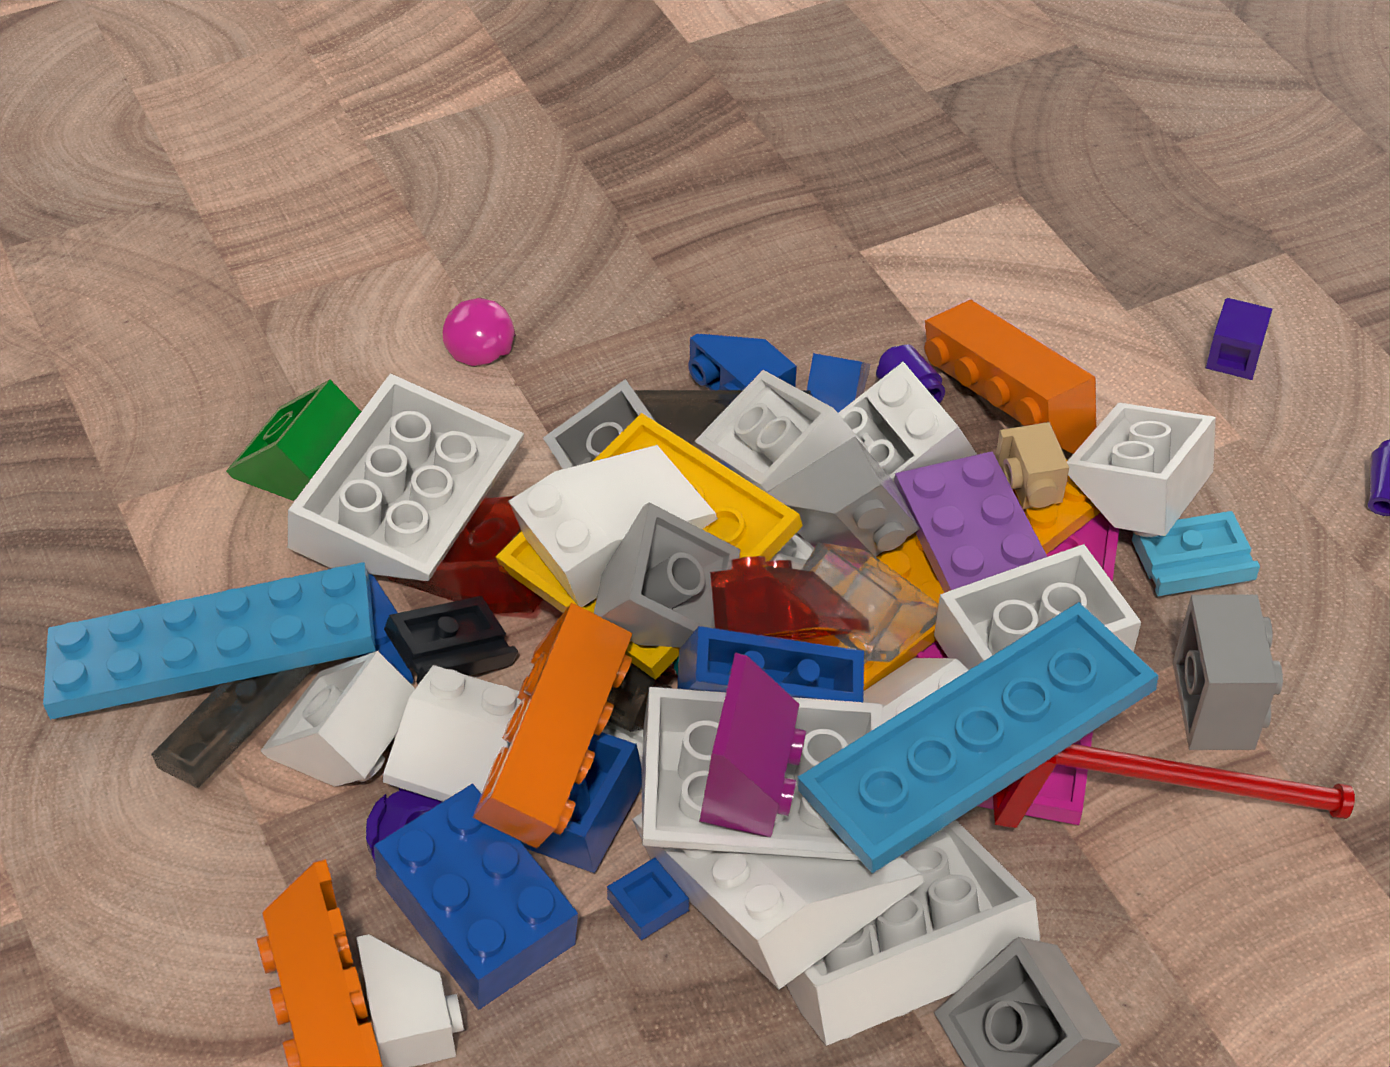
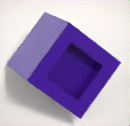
M1226 298L1215 329L1205 369L1253 380L1273 308Z

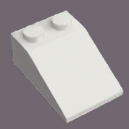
M762 370L694 441L713 459L765 492L770 491L853 437H856L868 450L867 446L834 408L765 370Z
M658 445L555 471L509 500L524 537L574 602L580 607L587 605L597 598L602 573L642 507L650 502L700 529L717 520L714 510Z

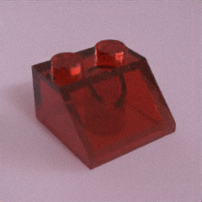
M763 556L741 557L731 560L732 569L710 572L715 629L795 641L870 631L869 620L814 571L792 569L791 560L765 561Z

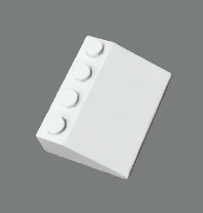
M390 373L288 509L287 548L330 568L365 562L368 574L429 581L524 440V433Z
M649 687L643 729L642 846L861 861L798 791L797 777L882 725V704L792 697L800 704L795 728L806 730V736L799 766L787 764L785 778L796 780L789 816L777 814L772 836L767 837L699 821L712 750L726 692Z
M641 812L632 820L642 839ZM645 846L650 859L655 857L689 897V901L779 990L924 883L922 874L901 856L872 874L858 860Z
M954 820L900 855L922 874L924 879L922 885L786 984L799 1011L826 1046L852 1037L856 1033L895 1017L905 1015L936 1000L955 994L1018 937L1040 941L1036 899L957 820Z

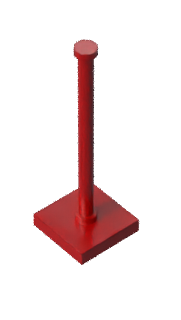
M1078 744L1070 745L993 795L995 825L1012 828L1018 827L1056 765L1328 810L1332 817L1347 819L1351 815L1355 804V793L1350 785L1338 783L1333 788Z

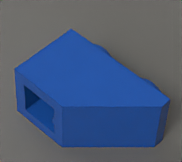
M696 334L690 337V360L688 362L690 374L699 385H705L721 400L725 408L732 403L762 370L796 387L797 366L766 339Z

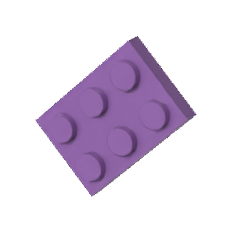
M992 451L895 473L894 482L920 528L915 533L944 593L1047 557Z

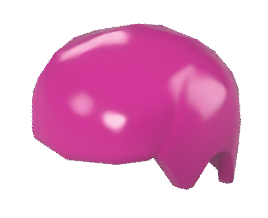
M484 298L460 302L448 313L443 325L445 348L456 361L470 366L489 364L498 359L500 355H508L511 352L513 337L516 336L513 322L507 310L498 302Z

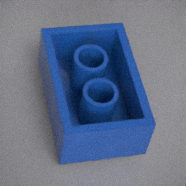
M472 783L374 845L376 878L477 1010H480L574 946L576 943L578 912L518 839L473 818L481 793Z

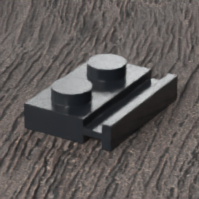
M482 596L391 614L388 616L384 631L407 668H413L418 675L416 679L417 684L421 682L433 665L455 670L469 676L512 666L518 653L515 646H509L505 641V630Z

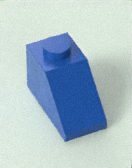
M813 353L806 393L831 406L839 413L864 393L871 364Z

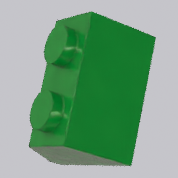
M329 379L280 406L226 472L233 479L294 501L362 411Z

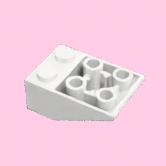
M904 362L838 413L867 446V451L893 481L895 473L977 455L959 426Z

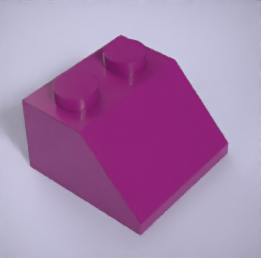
M735 653L712 750L699 821L771 837L776 815L789 816L796 780L785 778L787 764L799 766L806 730L795 728L800 704L746 655Z

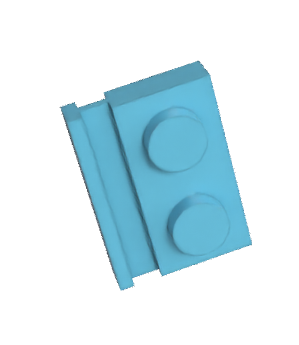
M1233 511L1179 519L1166 536L1142 537L1133 533L1132 542L1149 579L1153 578L1156 584L1155 592L1157 596L1256 580L1260 569L1258 561H1253L1250 555L1251 547Z

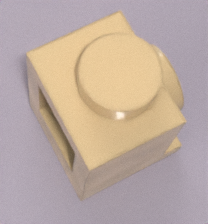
M1050 422L1000 430L995 457L1011 488L1015 489L1022 509L1042 508L1051 504L1062 503L1069 465Z

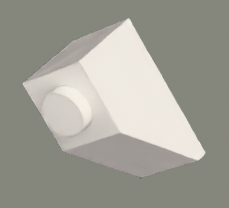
M369 934L357 937L374 1033L383 1067H414L456 1057L452 1033L464 1031L457 994L444 995L440 973Z

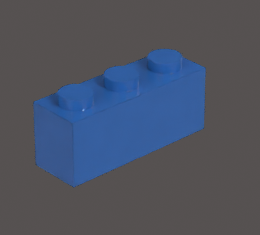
M698 626L679 649L677 689L726 692L734 656L737 653L746 655L753 660L791 697L863 702L864 651L702 626Z

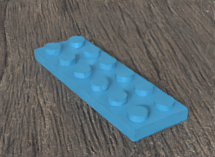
M365 562L49 627L43 706L51 720L376 652L370 581Z
M1078 602L797 777L798 791L873 874L1157 690L1158 674Z

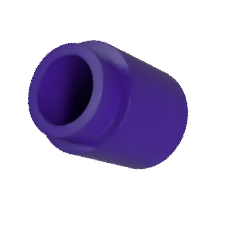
M912 345L894 346L883 353L876 370L878 380L904 362L939 404L941 403L945 395L942 377Z

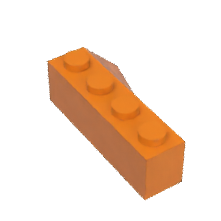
M971 299L925 320L926 342L924 349L928 361L933 366L940 368L958 380L963 386L970 388L985 398L993 406L998 407L1019 421L1023 426L1050 422L1060 447L1072 454L1097 428L1096 378L1094 375Z
M574 603L568 606L535 648L530 662L534 664L530 675L524 679L517 697L522 701L509 720L502 737L511 745L509 748L504 746L496 756L475 810L474 819L536 849L552 832L560 835L564 831L575 808V802L568 799L574 782L581 784L595 756L594 752L588 750L593 734L597 736L601 734L613 711L614 705L606 701L612 686L615 688L620 686L631 665L632 657L626 655L625 652L633 633Z
M326 859L317 861L304 871L262 912L268 935L256 938L265 974L277 971L281 986L269 989L277 1023L281 1025L290 1022L294 1035L293 1039L282 1042L288 1067H383L372 1025L367 1019L368 1013L356 967L352 966V955L340 908H337Z

